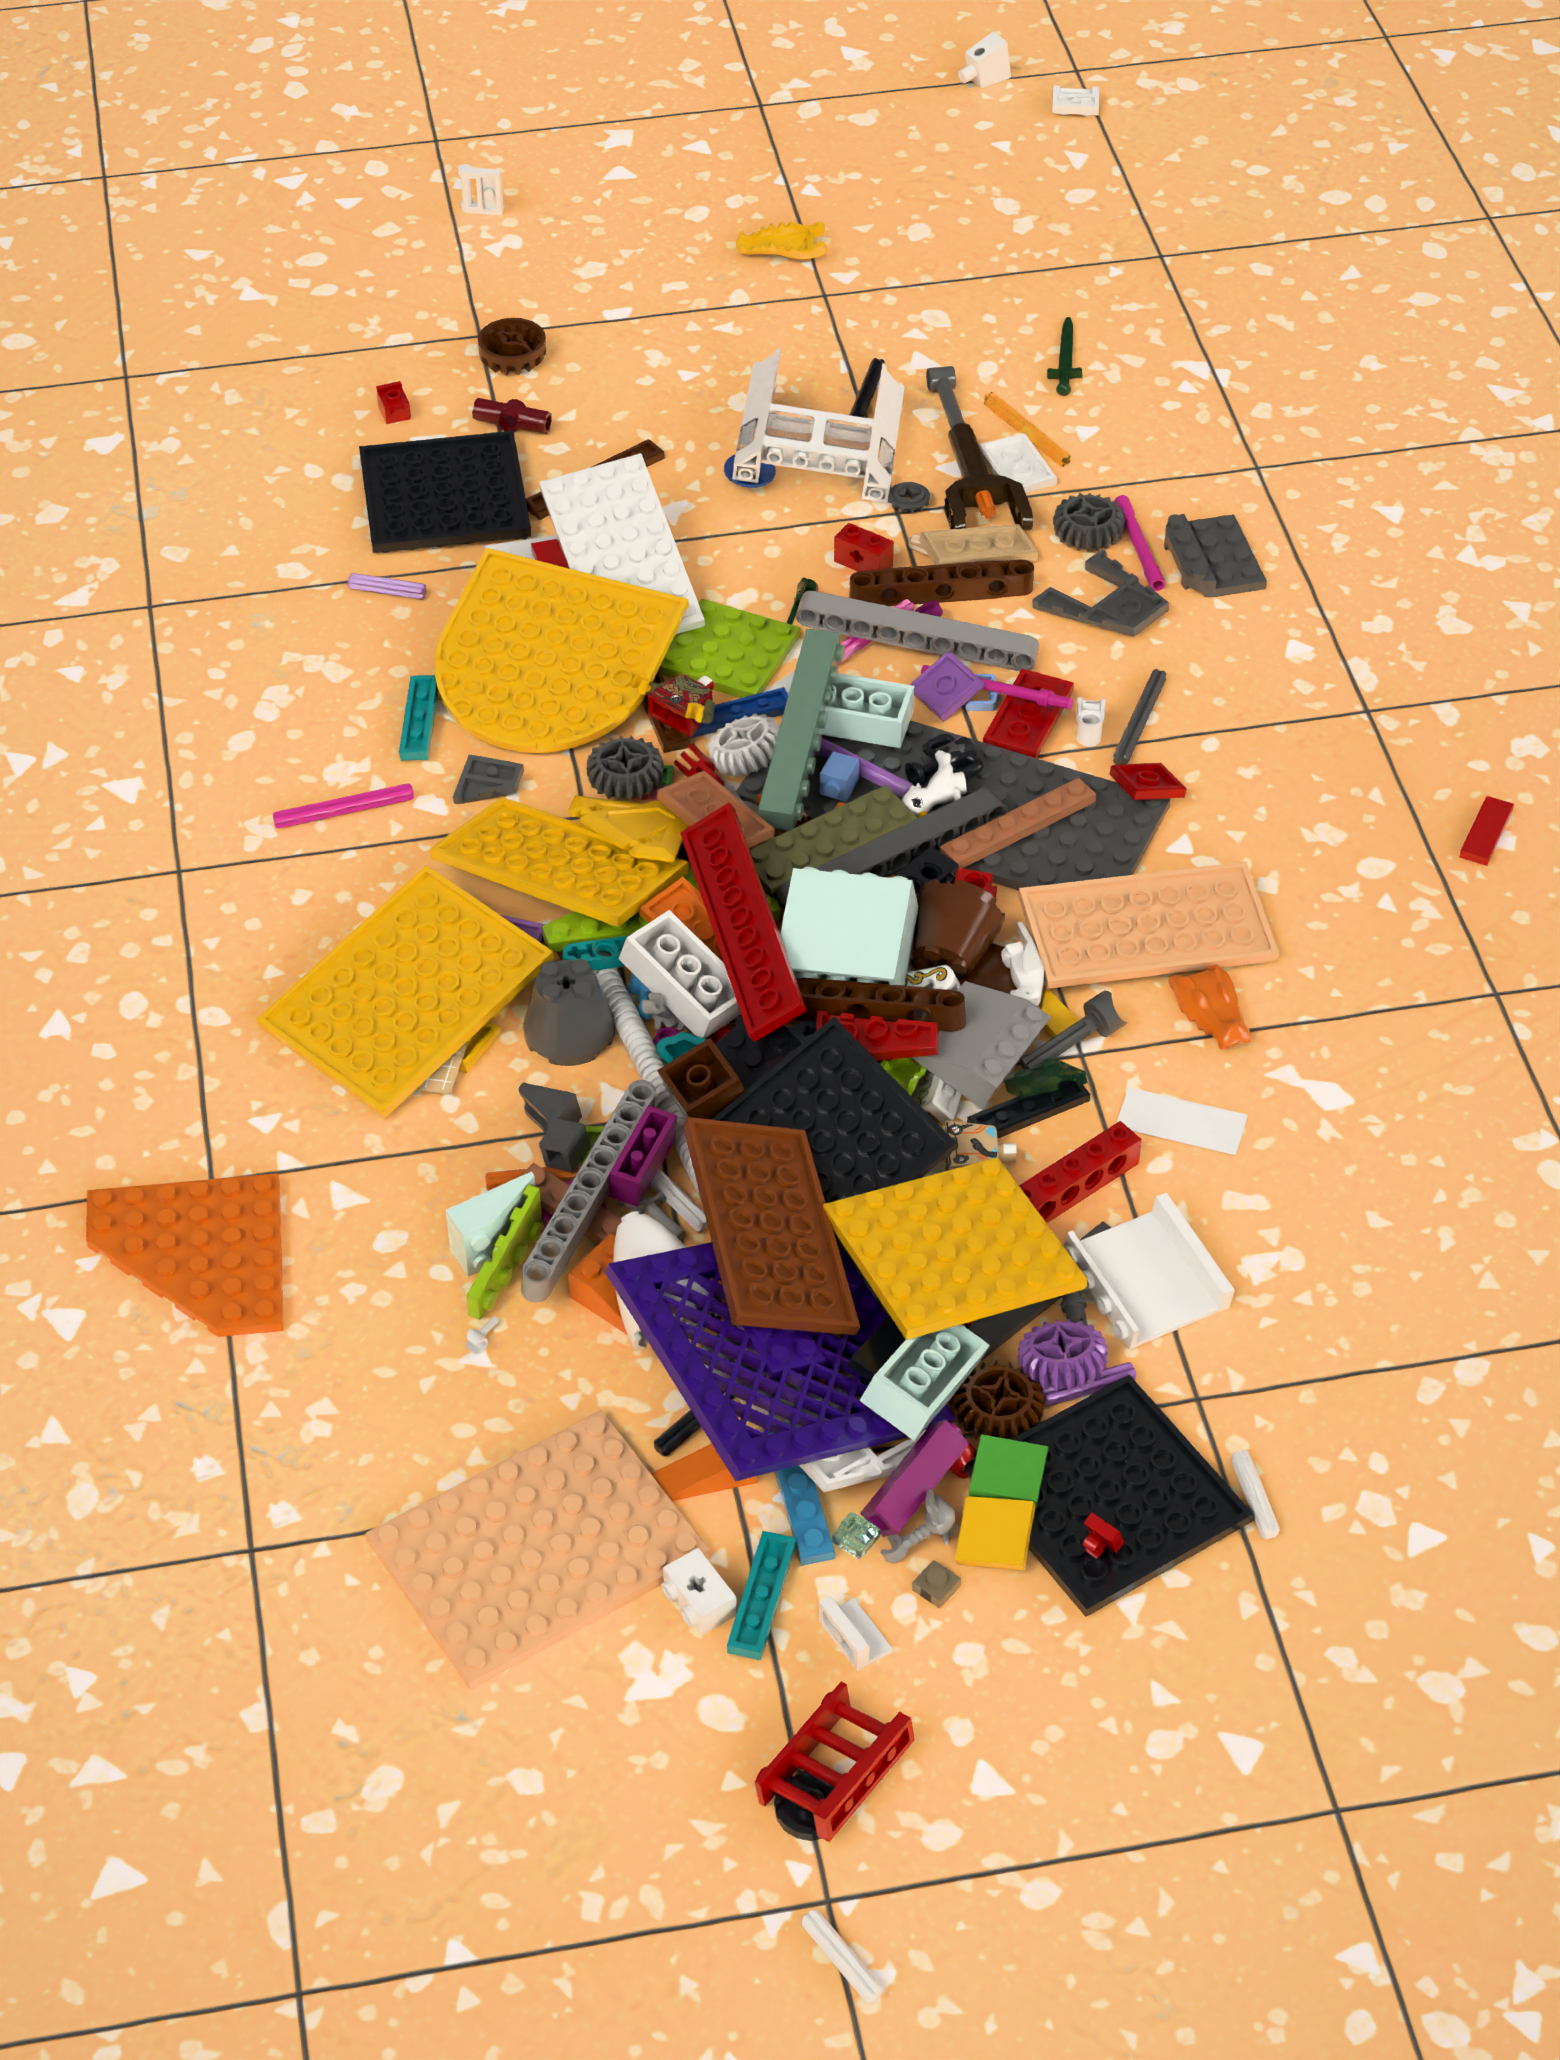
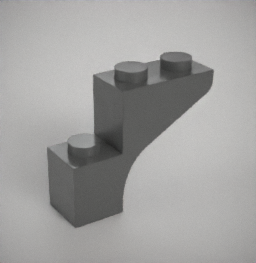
M523 1082L518 1090L525 1102V1113L545 1132L544 1137L539 1142V1146L546 1167L573 1172L591 1148L585 1125L578 1123L582 1118L576 1094Z

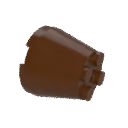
M937 879L925 883L917 897L919 908L913 938L912 967L917 971L947 965L954 971L958 980L968 977L1000 933L1005 921V913H1001L995 904L997 899L981 887L958 879L956 884L940 883Z

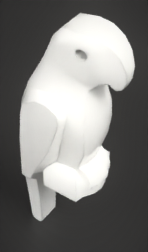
M1018 922L1017 932L1022 943L1016 942L1005 945L1001 953L1002 962L1007 968H1010L1012 981L1017 987V990H1012L1010 994L1025 998L1037 1006L1041 1001L1044 985V965L1035 943L1023 922Z

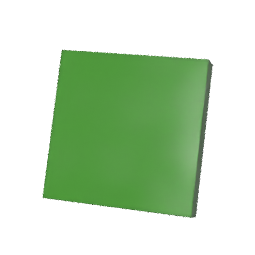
M981 1434L969 1487V1496L1033 1501L1036 1506L1035 1508H1037L1048 1446Z

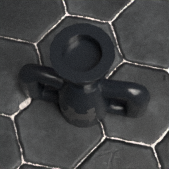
M945 733L927 740L922 745L923 753L933 760L923 765L916 762L906 763L905 774L908 781L915 787L917 783L923 787L926 776L938 770L939 764L935 758V753L937 752L935 749L941 746L943 747L940 751L951 755L950 764L953 767V773L963 772L965 780L980 773L984 768L983 761L977 757L975 747L969 738L962 736L956 739L954 736Z

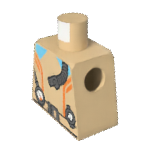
M945 1121V1132L956 1142L958 1147L946 1157V1171L997 1157L1001 1162H1016V1143L998 1144L997 1130L994 1126Z

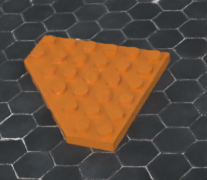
M279 1173L87 1190L86 1242L89 1249L95 1253L100 1252L110 1259L111 1264L127 1275H134L142 1281L143 1286L160 1298L164 1296L173 1302L176 1309L192 1320L197 1319L208 1327V1331L217 1337L284 1331Z

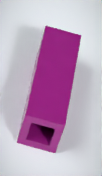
M947 1420L931 1424L860 1512L883 1537L897 1534L901 1531L926 1499L927 1491L934 1489L967 1447L969 1442L962 1436L961 1430Z

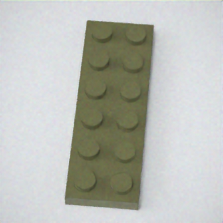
M884 785L749 850L763 889L773 897L779 886L791 879L793 868H816L918 818L887 785Z

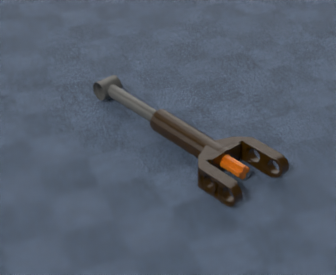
M954 367L927 368V387L929 391H938L951 428L948 432V438L962 475V479L955 481L945 491L944 512L950 529L966 528V507L977 506L981 516H985V519H991V515H996L994 505L1007 502L1014 523L1019 524L1023 530H1032V509L1022 483L1005 476L988 473L974 431L969 424L965 423L953 391L956 386Z

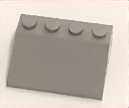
M965 981L958 991L965 996L966 1026L961 1030L953 1032L939 1031L938 1055L911 1058L983 1109L1039 1036L1051 1016L1025 998Z

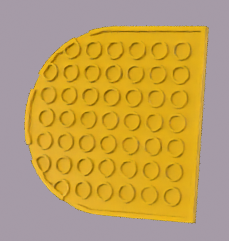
M486 548L438 640L435 651V679L442 702L453 719L467 732L488 744L517 752L547 753L571 749L592 742L623 723L643 701L645 695H641L638 689L631 687L633 678L636 673H640L651 679L650 682H653L689 607L688 599Z

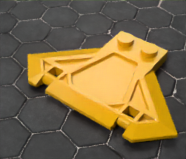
M575 795L567 810V814L580 818L579 822L619 848L629 850V854L635 858L675 862L683 843L680 832L690 827L660 801L644 804Z

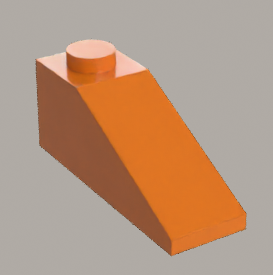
M712 1443L651 1473L671 1501L758 1483V1476L735 1481Z

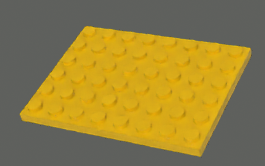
M425 865L266 1009L256 1021L260 1028L385 1119L538 975L543 963L553 961L555 956L554 952Z

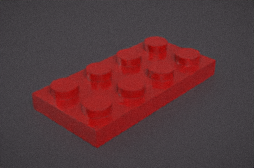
M1023 668L1013 683L1015 686L1040 691V689L1050 690L1055 695L1070 698L1074 690V682ZM1007 695L986 731L983 742L1037 758L1064 708L1057 706L1048 708L1038 705L1035 701Z

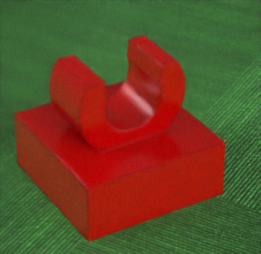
M1091 1512L1084 1522L1089 1534L1082 1544L1086 1548L1085 1551L1095 1559L1102 1554L1105 1547L1117 1553L1124 1544L1120 1532Z

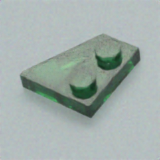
M1057 1058L1047 1059L1041 1062V1066L1032 1070L1023 1069L1014 1073V1077L1004 1080L1006 1091L1019 1098L1059 1090L1058 1083L1067 1080L1077 1082L1078 1086L1088 1082L1085 1071L1062 1062Z

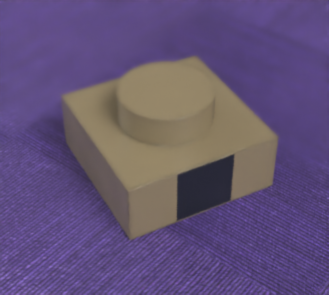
M933 1560L912 1582V1591L940 1609L961 1586V1578Z

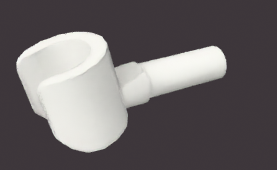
M493 1316L478 1331L475 1328L470 1329L467 1332V1339L469 1341L466 1343V1347L475 1355L481 1354L488 1346V1340L485 1336L499 1322V1319Z

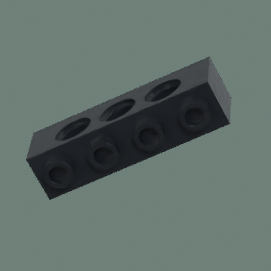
M931 846L895 876H902L912 880L916 897H918L921 887L928 881L937 879L940 883L954 884L959 865Z

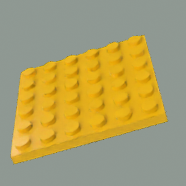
M998 1157L823 1204L834 1232L906 1340L1083 1290L1087 1286L1086 1276Z

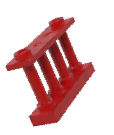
M841 1681L832 1692H828L824 1696L821 1705L767 1767H763L754 1781L759 1804L765 1807L776 1793L812 1812L817 1836L830 1842L914 1742L911 1717L899 1711L891 1722L886 1724L851 1706L847 1684ZM843 1718L874 1734L877 1738L870 1747L863 1749L830 1730ZM819 1743H822L856 1761V1763L848 1773L841 1774L809 1757V1755ZM800 1768L835 1788L826 1799L819 1800L784 1781V1779L794 1774Z

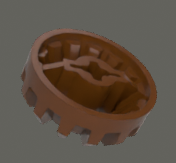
M503 318L486 325L478 335L480 359L492 371L497 372L501 369L504 375H507L509 371H516V374L520 375L523 369L530 372L544 360L546 354L545 332L540 325L528 319Z

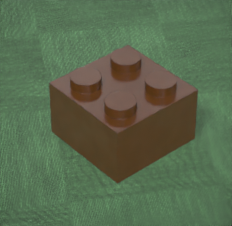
M708 1038L657 1070L667 1092L685 1118L692 1117L711 1120L745 1092L741 1080L711 1038Z

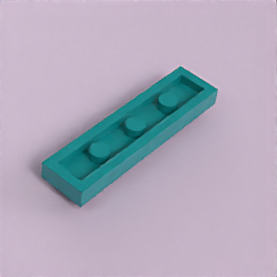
M435 675L410 676L399 748L401 761L429 760L438 697Z
M762 1531L727 1643L728 1654L761 1661L796 1548L795 1537Z

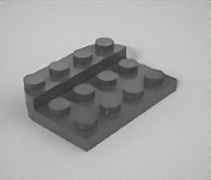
M1173 514L1168 517L1164 549L1170 550L1182 575L1181 585L1185 590L1192 588L1205 592L1204 597L1211 598L1266 589L1267 580L1234 514L1191 521L1187 520L1185 514Z

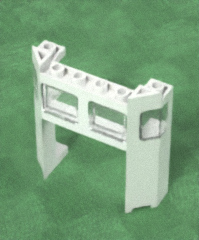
M781 347L763 361L759 362L758 360L753 363L733 464L732 479L758 483L761 463L863 478L862 499L887 503L905 386L901 382L899 385L887 371L886 365L882 363L874 419L772 404L777 384Z

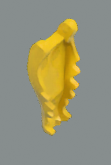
M790 221L787 225L780 222L778 227H774L770 223L768 228L762 226L758 233L753 232L751 235H746L743 231H740L736 240V248L739 253L745 255L762 253L776 254L795 259L816 258L827 252L826 243L823 241L816 243L815 239L825 233V224L823 222H816L811 225H801Z

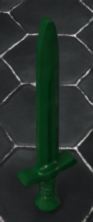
M1066 317L1062 327L1058 369L1048 368L1047 370L1048 379H1059L1056 391L1061 396H1067L1071 392L1069 379L1083 377L1081 367L1072 368L1073 323L1070 317Z

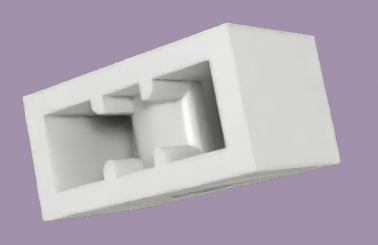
M699 1548L663 1567L664 1582L661 1584L662 1590L670 1602L675 1600L680 1606L681 1615L689 1627L694 1625L700 1634L703 1635L736 1616V1596Z

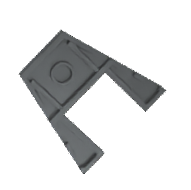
M1103 549L1085 561V570L1119 586V588L1100 602L1090 607L1052 587H1049L1033 599V609L1132 637L1136 636L1169 610V602L1148 585L1146 587L1141 585L1136 575L1125 572L1123 565L1116 559H1109L1107 552Z

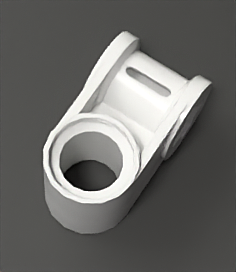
M1078 696L1076 740L1079 744L1092 747L1100 743L1106 698L1096 701L1083 700L1082 697Z

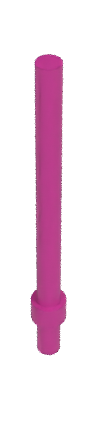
M923 665L921 669V674L924 671H926L930 666ZM980 678L985 685L982 688L983 690L1035 701L1038 705L1048 708L1057 706L1071 709L1073 705L1072 698L1055 695L1050 690L1040 689V691Z

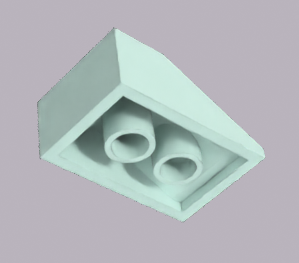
M532 1171L445 1210L450 1252L468 1277L480 1272L486 1260L493 1261L492 1254L500 1234L503 1236L508 1234L512 1222L509 1218L515 1207L521 1209L526 1201L523 1192L528 1184L535 1186V1176Z

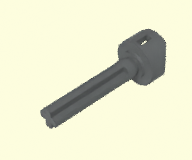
M1104 990L1085 1002L1083 1006L1085 1017L1020 1059L1022 1069L1026 1070L1028 1075H1031L1093 1032L1097 1031L1101 1036L1108 1037L1126 1025L1127 1022L1119 1017L1114 1008L1112 993Z

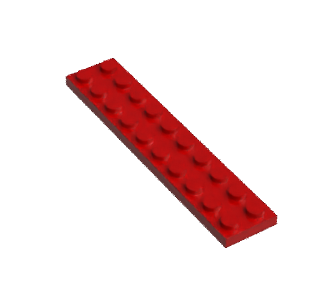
M727 803L680 832L748 1036L756 1042L806 1012L807 1009L736 810L730 803Z

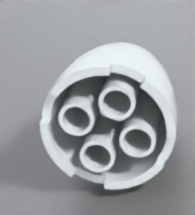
M638 1211L623 1216L621 1218L622 1223L617 1227L613 1262L686 1248V1246L661 1223L647 1214H639ZM684 1279L676 1283L686 1287L688 1279ZM693 1281L691 1289L707 1296L708 1292ZM616 1291L623 1324L632 1347L635 1350H643L647 1348L646 1343L649 1342ZM664 1292L663 1294L678 1302H680L681 1300L680 1297L671 1295L667 1292ZM713 1296L712 1299L722 1303L720 1298ZM688 1300L686 1301L685 1305L702 1311V1308ZM682 1317L680 1318V1321L687 1323L693 1327H696L697 1325Z

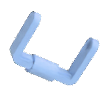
M975 674L980 678L996 681L994 674ZM989 691L990 701H967L965 708L968 711H994L997 708V701L1000 700V693Z

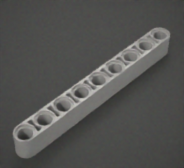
M806 591L803 593L796 613V620L805 627L837 632L842 635L944 655L947 651H950L958 659L1021 671L1022 668L1030 671L1034 669L1040 647L1038 640L1030 635L817 591Z
M636 1080L628 1086L523 1265L521 1292L526 1300L537 1303L546 1300L550 1296L609 1193V1173L646 1107L648 1105L655 1107L656 1089L651 1082Z

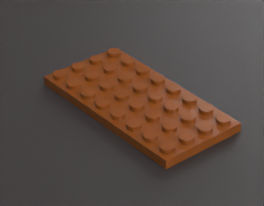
M687 1117L683 1124V1129L732 1325L856 1335L860 1324L832 1224L823 1208V1204L826 1203L805 1130Z

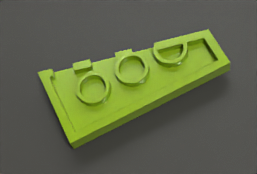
M528 1184L523 1192L524 1197H526L523 1207L521 1209L515 1207L509 1218L512 1222L506 1236L500 1234L494 1245L493 1261H485L466 1295L468 1316L480 1320L487 1310H491L494 1307L498 1293L503 1286L507 1287L509 1285L514 1270L519 1264L525 1262L530 1247L542 1235L545 1225L542 1223L540 1188Z

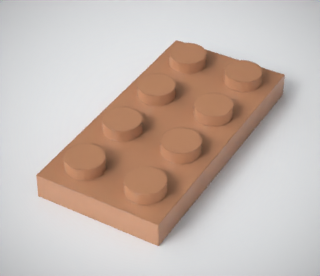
M705 771L658 790L657 800L688 826H692L720 807L730 803L736 810L749 848L774 838V828Z

